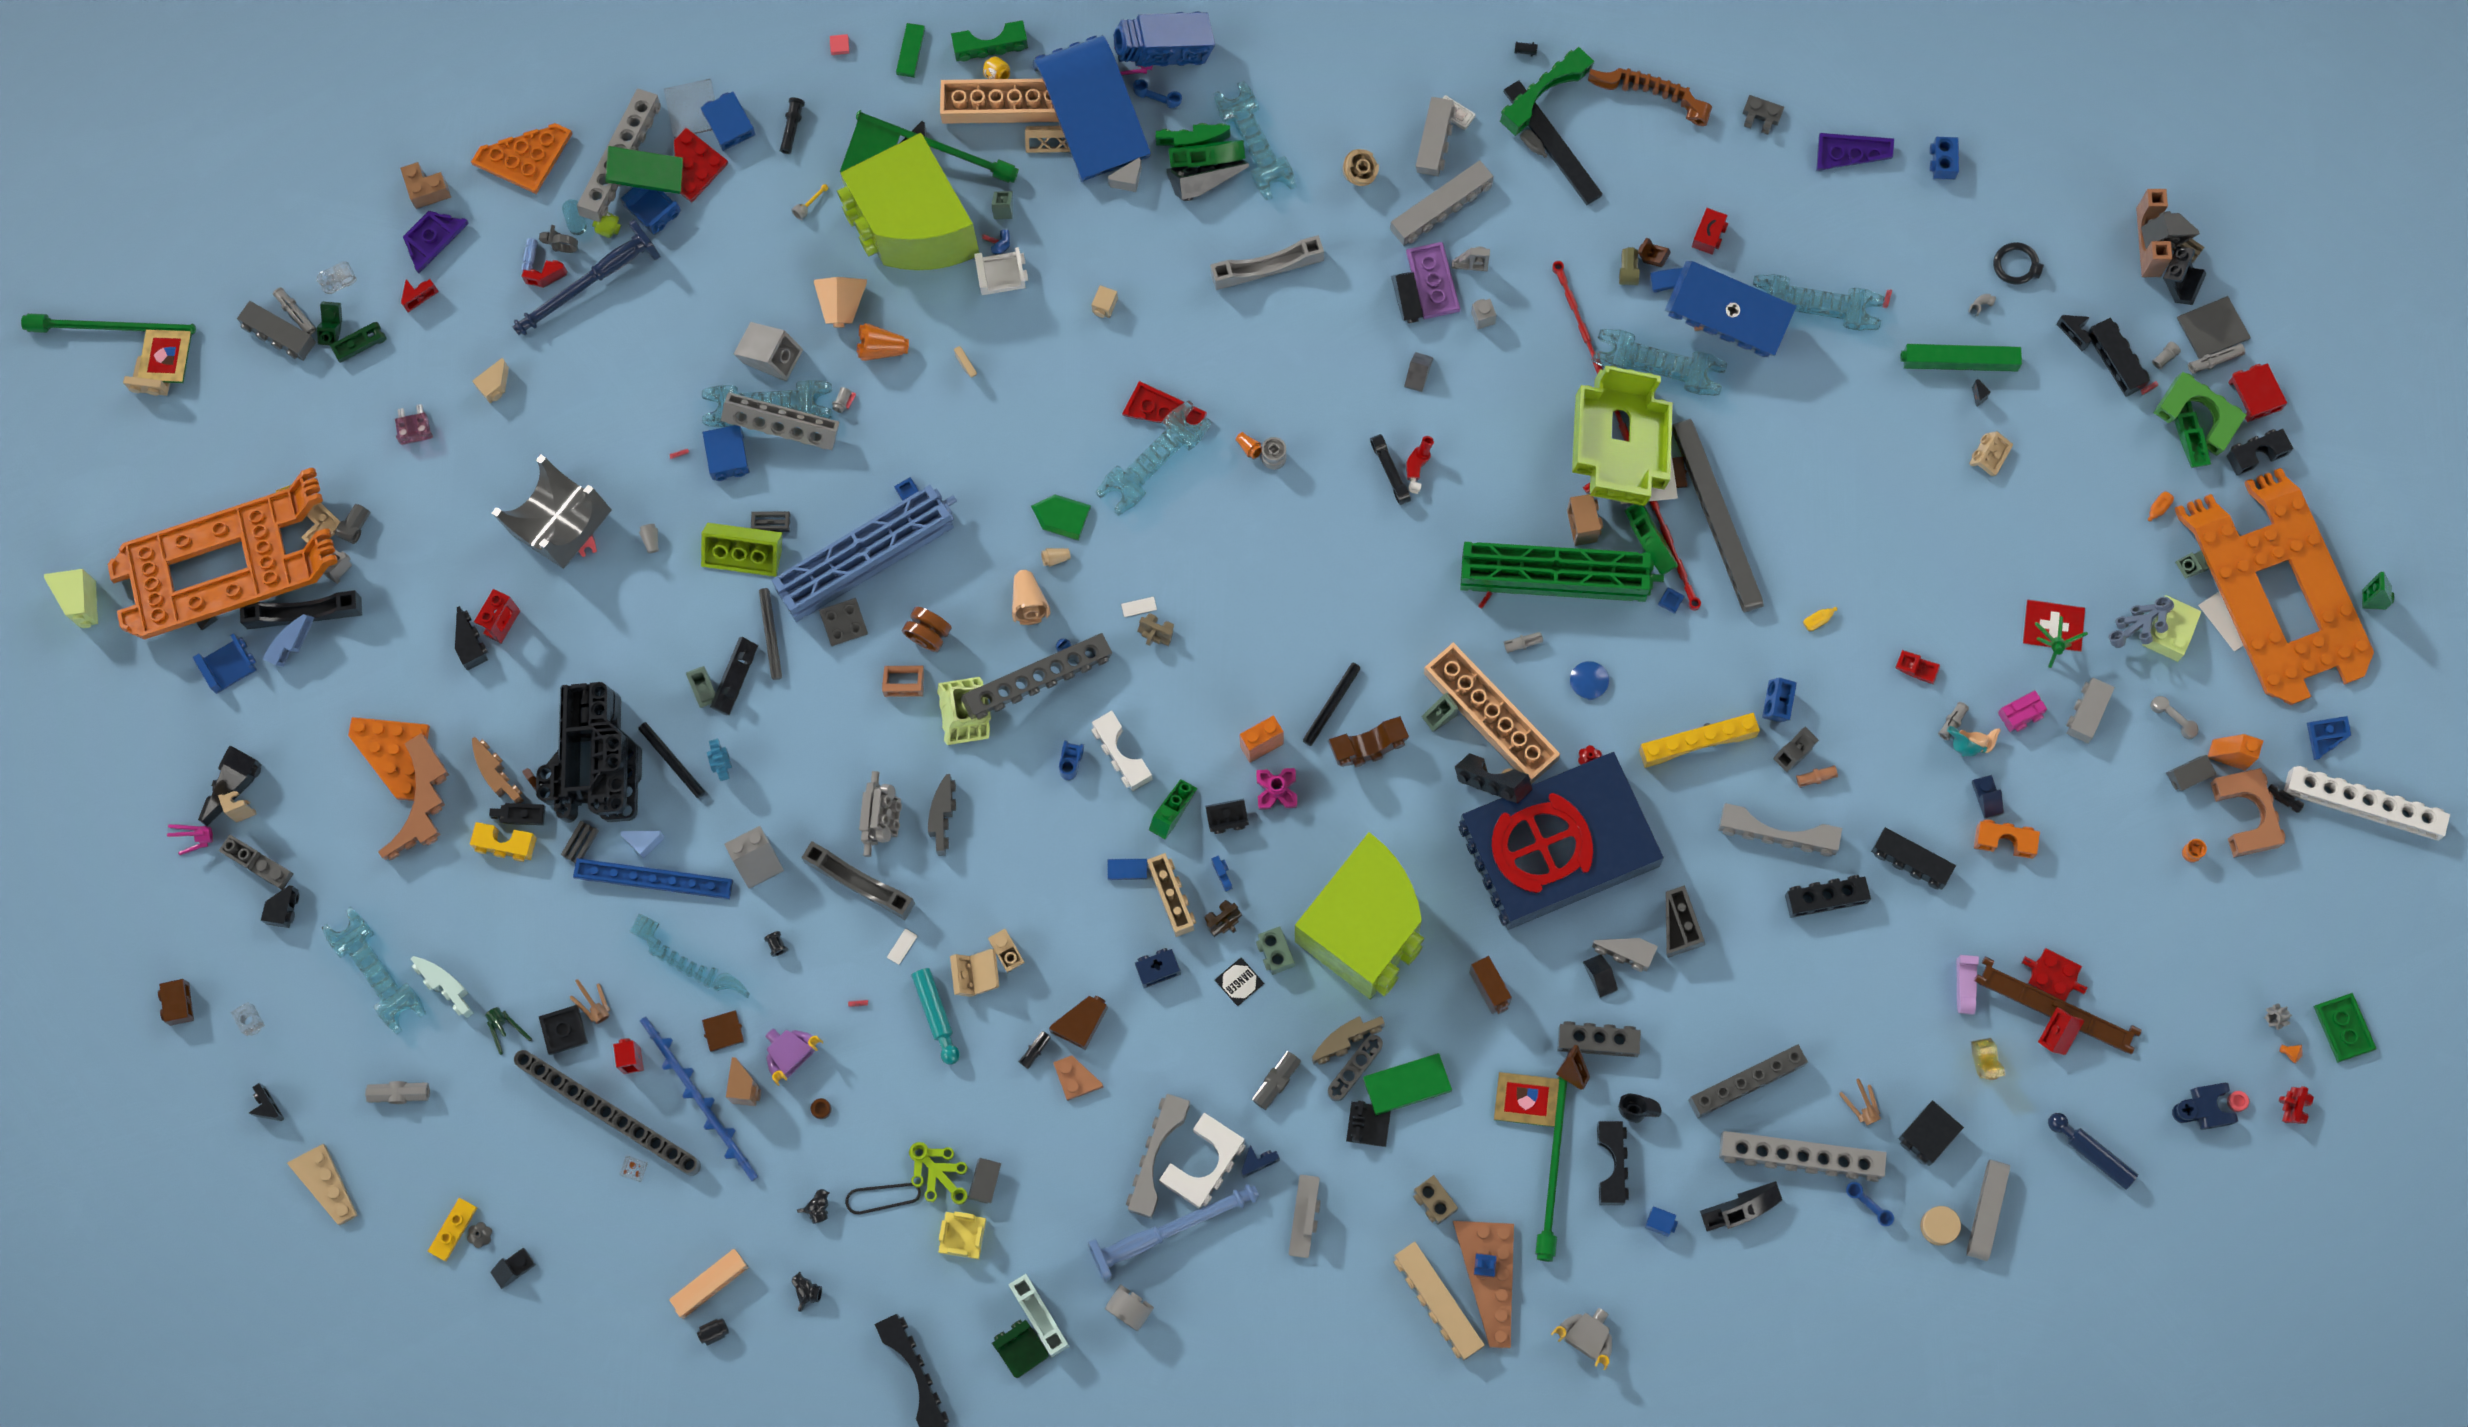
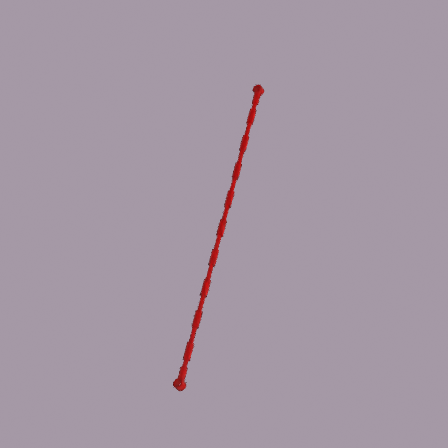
M1555 261L1552 271L1557 274L1561 286L1564 287L1565 296L1571 310L1575 314L1579 324L1578 328L1584 343L1588 346L1592 356L1591 360L1598 374L1600 369L1603 370V367L1591 344L1592 340L1587 327L1578 312V305L1574 295L1568 287V281L1563 271L1564 264L1561 261ZM1616 410L1614 413L1623 439L1629 442V431L1626 423L1623 422L1619 410ZM1649 501L1661 526L1660 530L1664 540L1678 564L1676 569L1685 585L1684 589L1690 601L1689 608L1696 611L1700 608L1701 601L1696 597L1692 586L1687 580V573L1673 545L1674 541L1667 525L1663 521L1658 502ZM1697 602L1698 606H1693L1691 603Z

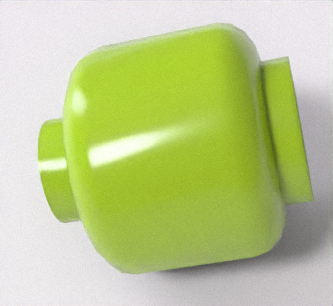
M607 212L606 216H602L600 222L593 221L592 227H595V233L611 238L614 234L618 235L621 224H619L618 216Z

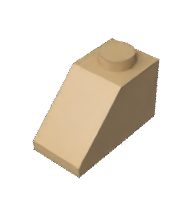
M503 358L472 380L476 388L489 403L499 400L502 394L505 393L509 367Z

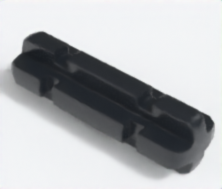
M2269 785L2268 791L2272 793L2277 801L2288 808L2289 806L2292 807L2291 809L2296 813L2302 810L2304 807L2303 802L2300 800L2296 801L2295 797L2282 789L2278 790L2279 787L2276 785Z

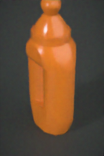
M2166 491L2161 493L2151 505L2149 522L2162 516L2171 506L2174 497Z

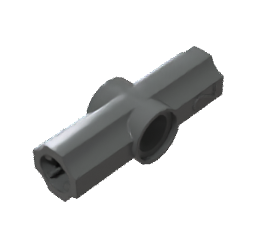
M1287 1051L1277 1066L1273 1067L1265 1077L1263 1085L1253 1096L1252 1101L1259 1107L1267 1110L1277 1094H1280L1290 1081L1289 1078L1298 1068L1301 1060Z

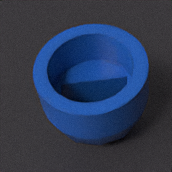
M1060 639L1056 643L1057 652L1071 647V642L1068 639ZM1066 642L1062 649H1060L1059 647Z

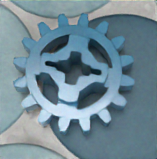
M718 738L710 740L709 746L711 751L707 752V757L713 773L717 772L720 781L730 779L728 769L732 768L727 748L721 747Z

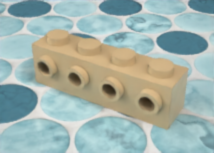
M1166 853L1148 859L1149 870L1175 937L1194 931L1193 924H1196L1193 913H1189L1186 907L1189 906L1186 895H1182L1179 889L1182 887L1180 879L1173 874L1172 870L1175 867L1172 859H1168Z

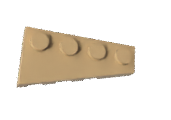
M325 1144L287 1162L289 1167L338 1225L358 1216Z

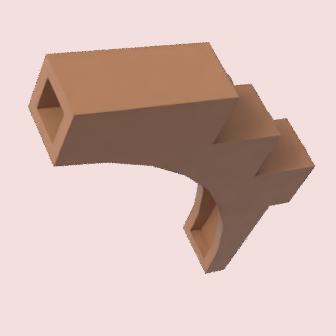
M422 733L405 743L415 769V798L410 815L400 832L390 843L378 851L384 860L395 859L403 849L406 848L408 850L417 844V840L422 845H431L441 835L428 815L439 813L442 810L441 807L445 805L433 785L443 783L450 774Z

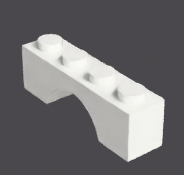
M1113 711L1092 722L1093 729L1091 731L1096 740L1100 738L1102 741V750L1106 756L1110 754L1113 759L1111 764L1116 772L1120 771L1123 775L1121 780L1126 788L1130 787L1133 792L1153 780L1152 774L1142 759H1129L1118 751L1117 741L1123 730Z

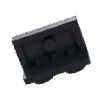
M1244 798L1205 806L1209 829L1214 834L1224 833L1226 829L1231 828L1242 830L1245 826L1249 825Z

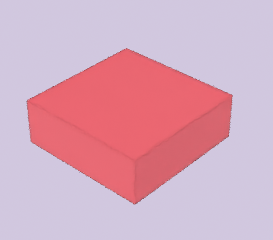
M848 34L830 36L831 55L850 54Z

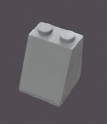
M750 322L734 355L748 366L787 381L803 349L785 330Z
M760 826L724 844L749 889L784 871L774 849Z

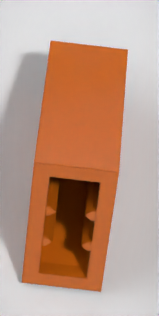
M2246 734L2213 739L2208 758L2246 771L2259 758L2264 740Z

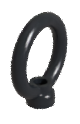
M2019 242L2008 243L2002 246L1996 252L1993 260V267L1997 276L2004 282L2014 285L2024 284L2033 277L2039 279L2044 264L2039 263V258L2034 249ZM2011 250L2025 252L2032 262L2029 272L2021 277H2013L2006 274L2001 267L2003 255Z

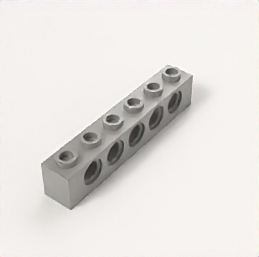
M728 392L724 401L721 421L731 425L742 426L750 430L761 431L765 434H772L784 439H791L829 450L833 449L840 423L839 421Z

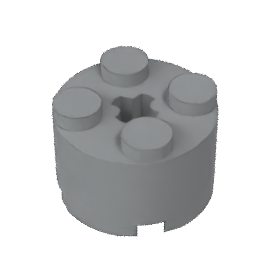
M1120 1284L1107 1303L1105 1310L1138 1331L1154 1307L1146 1301L1141 1303L1142 1298L1133 1292L1129 1295L1130 1290Z

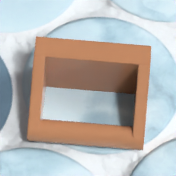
M884 666L882 683L884 697L923 696L924 666ZM918 673L917 684H889V674Z

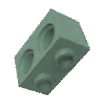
M1280 926L1258 934L1256 945L1259 952H1263L1266 959H1263V963L1267 971L1270 970L1272 975L1295 967V962ZM1268 938H1273L1276 940V944L1268 946L1265 941ZM1280 956L1284 961L1277 965L1272 960L1274 957Z

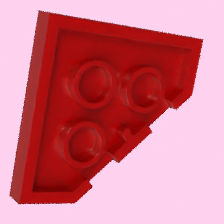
M685 128L674 140L675 157L683 158L680 194L692 203L729 163L727 159L688 128Z

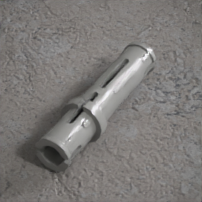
M282 287L277 288L273 292V296L280 302L282 309L290 314L304 332L312 335L316 328L298 308L296 301L290 298Z
M2240 343L2211 355L2206 354L2201 359L2189 362L2188 369L2192 374L2204 369H2212L2217 364L2245 355V348Z

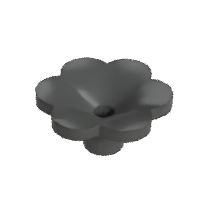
M479 1222L476 1226L472 1225L469 1227L467 1241L476 1248H481L483 1245H488L491 1242L492 1229L486 1227L485 1223Z

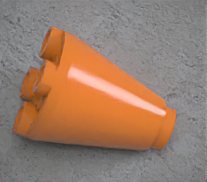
M867 323L859 325L861 343L857 344L858 358L862 361L901 356L908 353L909 339H904V336Z

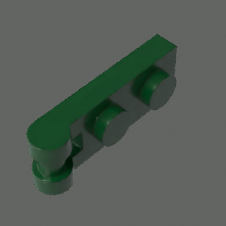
M373 322L330 345L339 363L375 344L383 343L387 339L385 334L380 331L381 327L378 322ZM370 333H373L374 336H372V337L369 338L368 335H369Z

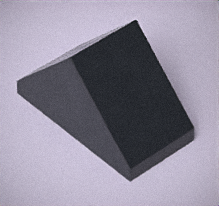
M1602 954L1583 961L1599 998L1618 991L1612 968Z

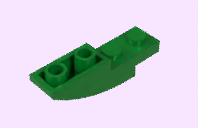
M1199 123L1198 125L1193 124V131L1186 129L1179 131L1162 129L1156 131V146L1183 147L1223 142L1231 136L1230 125L1223 123L1216 125Z
M1244 140L1169 148L1170 166L1198 167L1245 159Z
M1633 504L1624 510L1630 521L1629 524L1645 552L1651 553V560H1654V566L1658 572L1664 575L1676 568L1678 564L1663 536L1657 530L1646 507Z

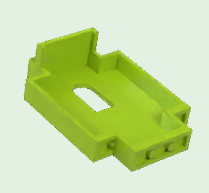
M1605 366L1603 370L1600 369L1594 379V387L1581 385L1575 395L1572 473L1590 476V496L1645 506L1651 498L1652 488L1664 490L1668 485L1671 477L1673 402L1654 399L1655 391L1661 383V376L1637 372L1632 369L1627 370L1615 366ZM1616 410L1625 411L1629 416V442L1612 439V416Z

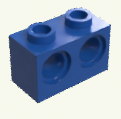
M1936 137L1934 142L1930 144V155H1933V160L1930 161V172H1933V179H1956L1959 172L1958 137Z
M1780 677L1769 680L1762 718L1778 723L1790 720L1797 682Z

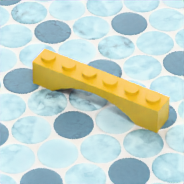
M1753 712L1642 743L1639 752L1644 768L1702 748L1755 738L1760 729Z

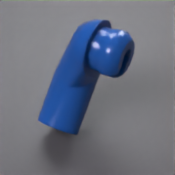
M1001 230L1000 240L991 246V252L995 255L1002 254L1009 249V230Z

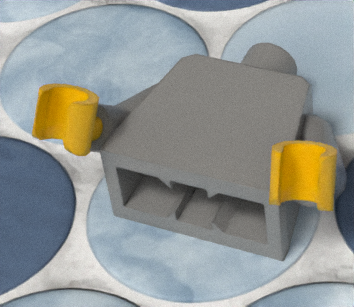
M1598 1308L1593 1317L1587 1313L1584 1315L1576 1314L1565 1319L1552 1331L1551 1335L1557 1333L1560 1336L1558 1342L1564 1340L1596 1361V1367L1598 1363H1602L1604 1365L1603 1370H1606L1612 1352L1610 1329L1603 1324L1609 1315L1607 1312Z

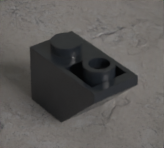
M289 885L266 900L261 921L266 925L290 928V924L293 923L295 918L294 907L299 901V890Z

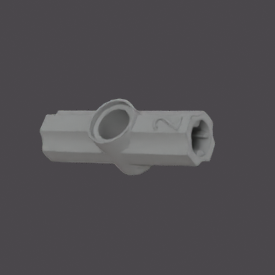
M392 1081L389 1084L367 1085L365 1090L366 1102L405 1104L407 1101H428L430 1097L429 1083Z

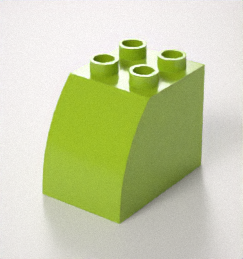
M922 133L840 173L844 187L837 190V194L843 204L842 210L851 227L856 226L860 234L858 238L868 257L877 253L883 265L905 270H933L963 263L975 258L974 254L979 253L973 223Z
M1370 832L1367 833L1295 924V943L1371 1000L1377 991L1384 997L1390 992L1399 979L1397 975L1400 969L1396 966L1401 960L1410 965L1423 948L1421 944L1425 938L1419 934L1422 918L1418 899L1410 879L1397 858Z

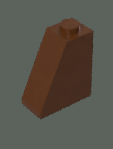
M1096 995L1094 998L1088 996L1049 1027L1050 1033L1086 1050L1108 1009L1107 1004H1105L1106 1001Z

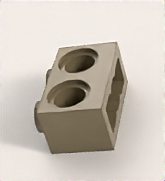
M1434 1175L1414 1189L1415 1195L1413 1198L1419 1206L1423 1205L1426 1208L1427 1212L1425 1214L1432 1223L1435 1221L1438 1225L1458 1210L1456 1204ZM1425 1188L1433 1190L1434 1195L1431 1198H1426L1423 1195L1422 1191ZM1443 1205L1446 1208V1212L1444 1214H1437L1434 1209L1435 1206Z

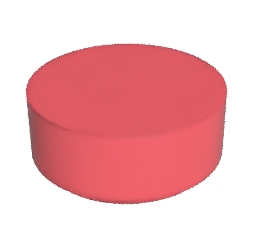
M2235 1091L2227 1098L2228 1107L2232 1111L2241 1112L2249 1106V1098L2244 1092Z

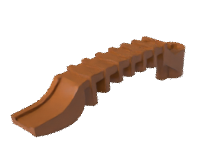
M1618 68L1607 73L1590 69L1588 81L1600 88L1614 90L1619 86L1620 79L1624 80L1622 90L1625 92L1628 90L1629 82H1633V91L1638 90L1639 84L1643 85V92H1648L1649 87L1653 88V95H1657L1660 90L1663 91L1662 97L1664 99H1667L1669 94H1672L1671 100L1674 103L1678 99H1682L1681 107L1688 111L1687 120L1698 126H1706L1712 106L1707 102L1695 99L1689 91V87L1684 88L1681 87V84L1676 85L1671 83L1670 80L1665 81L1661 77L1656 78L1651 76V74H1642L1641 71H1631L1629 68L1627 70Z

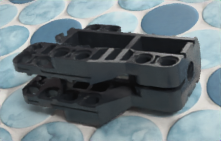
M603 682L571 684V686L562 685L560 687L558 750L546 765L540 766L537 770V798L547 805H554L556 816L566 823L576 820L578 806H582V803H588L589 810L607 822L633 820L638 812V783L642 777V748L621 730L620 695ZM591 741L590 786H580L581 742ZM633 752V756L628 759V755ZM633 771L631 777L628 778V773ZM551 772L550 777L546 779V775ZM631 787L632 794L627 797V788ZM550 791V795L545 798L547 792ZM599 802V807L596 809L594 806ZM627 806H631V814L624 816V809Z

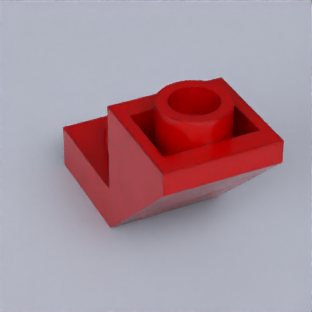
M546 260L542 273L534 269L530 271L523 270L522 278L525 284L544 288L566 276L568 271L562 262Z

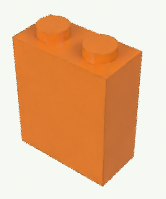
M1274 715L1239 734L1240 747L1249 763L1284 744V731Z

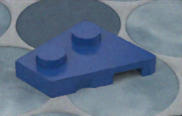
M2348 716L2307 723L2314 760L2320 759L2340 742L2351 736Z

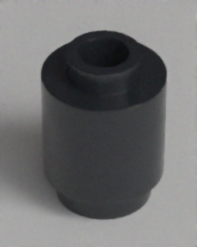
M723 1318L715 1319L700 1326L697 1336L701 1344L705 1343L708 1346L725 1338L729 1330Z

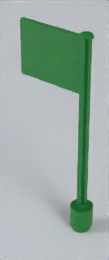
M859 110L856 113L857 124L840 172L897 145L900 135L911 138L917 135V133L870 116ZM923 136L929 147L989 169L993 173L992 177L1007 183H1014L1019 169L1015 168V165L1000 159L992 163Z

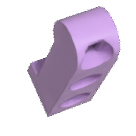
M1960 955L1956 959L1957 1011L1962 1014H1975L1977 982L1974 979L1977 975L1979 956Z

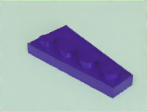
M1819 133L1816 171L1892 159L1894 138Z

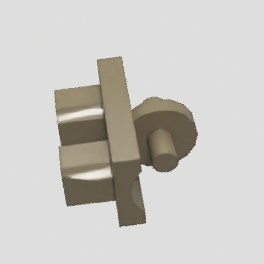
M1151 613L1145 618L1141 617L1137 632L1141 633L1142 637L1147 638L1146 644L1150 646L1155 642L1169 646L1174 624L1166 621L1161 626L1157 624L1158 618Z

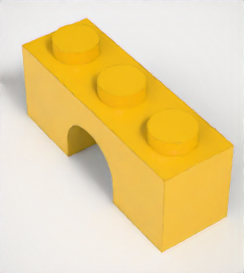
M475 823L470 845L475 849V852L480 854L491 852L494 853V856L500 858L511 856L513 857L512 859L524 862V859L531 860L537 839L533 833L513 830L512 837L507 842L500 843L497 840L499 830L494 825Z

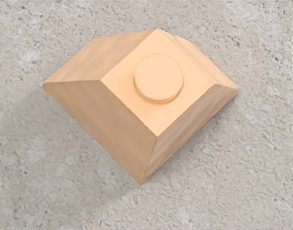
M831 277L814 280L826 324H833L834 328H844L845 324L853 323L867 284V279Z

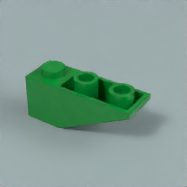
M1180 779L1153 815L1149 831L1166 840L1197 791V788Z

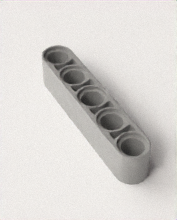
M1990 1159L1987 1163L1968 1243L1967 1256L1984 1261L1989 1260L2010 1172V1165Z

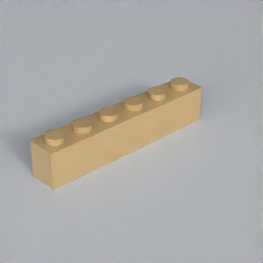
M1416 1242L1395 1254L1394 1265L1399 1272L1403 1271L1407 1276L1405 1281L1411 1289L1415 1288L1419 1294L1416 1297L1423 1307L1425 1305L1428 1307L1430 1319L1434 1324L1438 1322L1442 1328L1440 1330L1442 1337L1445 1341L1450 1340L1454 1346L1451 1350L1457 1359L1461 1357L1464 1361L1485 1346Z

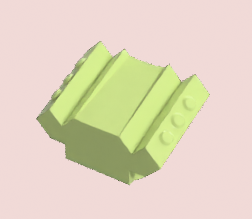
M980 677L938 683L937 694L940 697L939 707L942 714V728L945 731L944 741L947 745L989 739L990 712L982 719L974 718L971 720L961 700L963 694L983 686V681ZM981 698L983 704H989L988 698Z

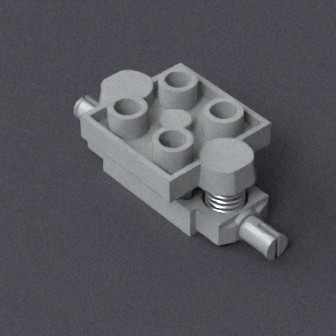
M872 771L871 782L867 783L866 792H863L859 830L862 831L861 841L864 844L863 856L871 857L872 846L878 845V842H888L891 837H897L900 827L901 799L895 796L894 786L890 784L879 785L880 772Z

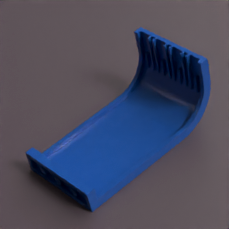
M1103 35L1089 37L1086 39L1087 41L1082 43L1075 42L1066 49H1056L1052 51V54L1046 56L1045 54L1035 57L1032 64L1034 71H1039L1044 81L1081 182L1124 167L1138 158L1140 160L1146 159L1151 155L1117 62Z

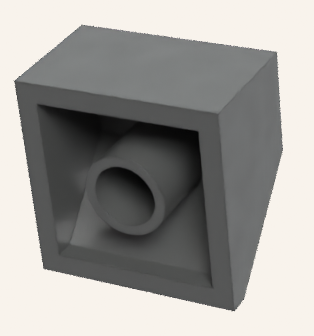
M2171 211L2160 213L2159 217L2149 220L2146 225L2141 227L2146 249L2151 241H2171V248H2176L2200 234L2199 230L2180 213H2171Z

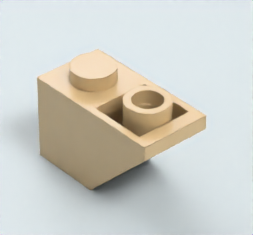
M1006 929L988 938L1007 973L1025 963Z

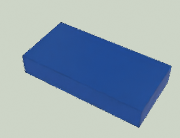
M1107 859L1108 880L1147 879V859Z

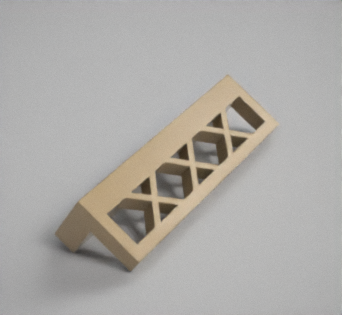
M1026 126V153L1070 152L1068 145L1065 143L1066 139L1061 126ZM1029 138H1037L1042 143L1038 147H1030ZM1050 138H1056L1060 144L1057 147H1051L1046 142Z

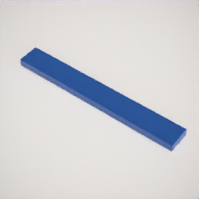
M576 858L573 874L574 879L729 900L733 885V879L579 858Z

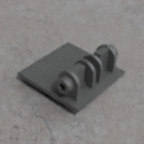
M856 598L819 610L831 646L868 634Z

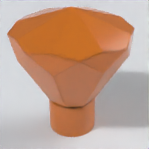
M2281 1045L2279 1052L2286 1054L2295 1064L2303 1056L2302 1045Z

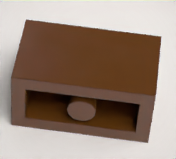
M179 979L160 983L158 998L162 1002V1009L160 1010L162 1021L170 1026L194 1021L189 982Z

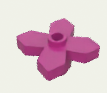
M1284 768L1278 776H1274L1268 769L1256 771L1257 784L1266 789L1258 796L1259 810L1271 809L1277 799L1285 808H1297V794L1288 789L1296 782L1295 768Z

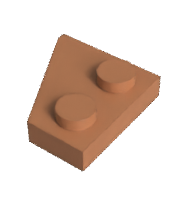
M1072 1055L1053 1062L1067 1101L1103 1088V1084Z

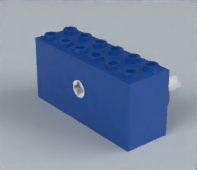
M1686 261L1664 311L1669 312L1668 316L1676 320L1685 319V324L1695 328L1701 326L1703 327L1702 331L1708 334H1720V339L1733 343L1736 341L1738 342V347L1746 350L1754 349L1755 354L1769 357V355H1776L1797 306L1699 263Z

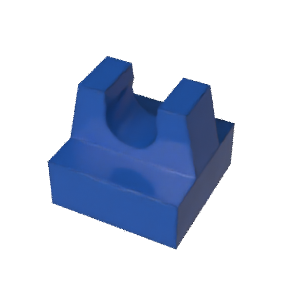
M1476 1254L1474 1275L1495 1277L1497 1256Z

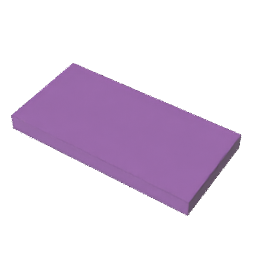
M1443 242L1406 249L1410 270L1415 275L1423 319L1460 312V305Z

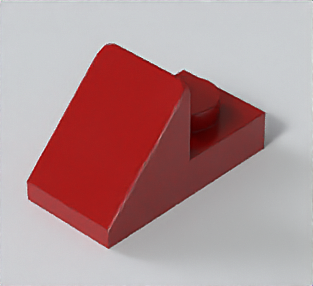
M406 279L401 304L408 313L439 291L431 279L420 283L416 289Z

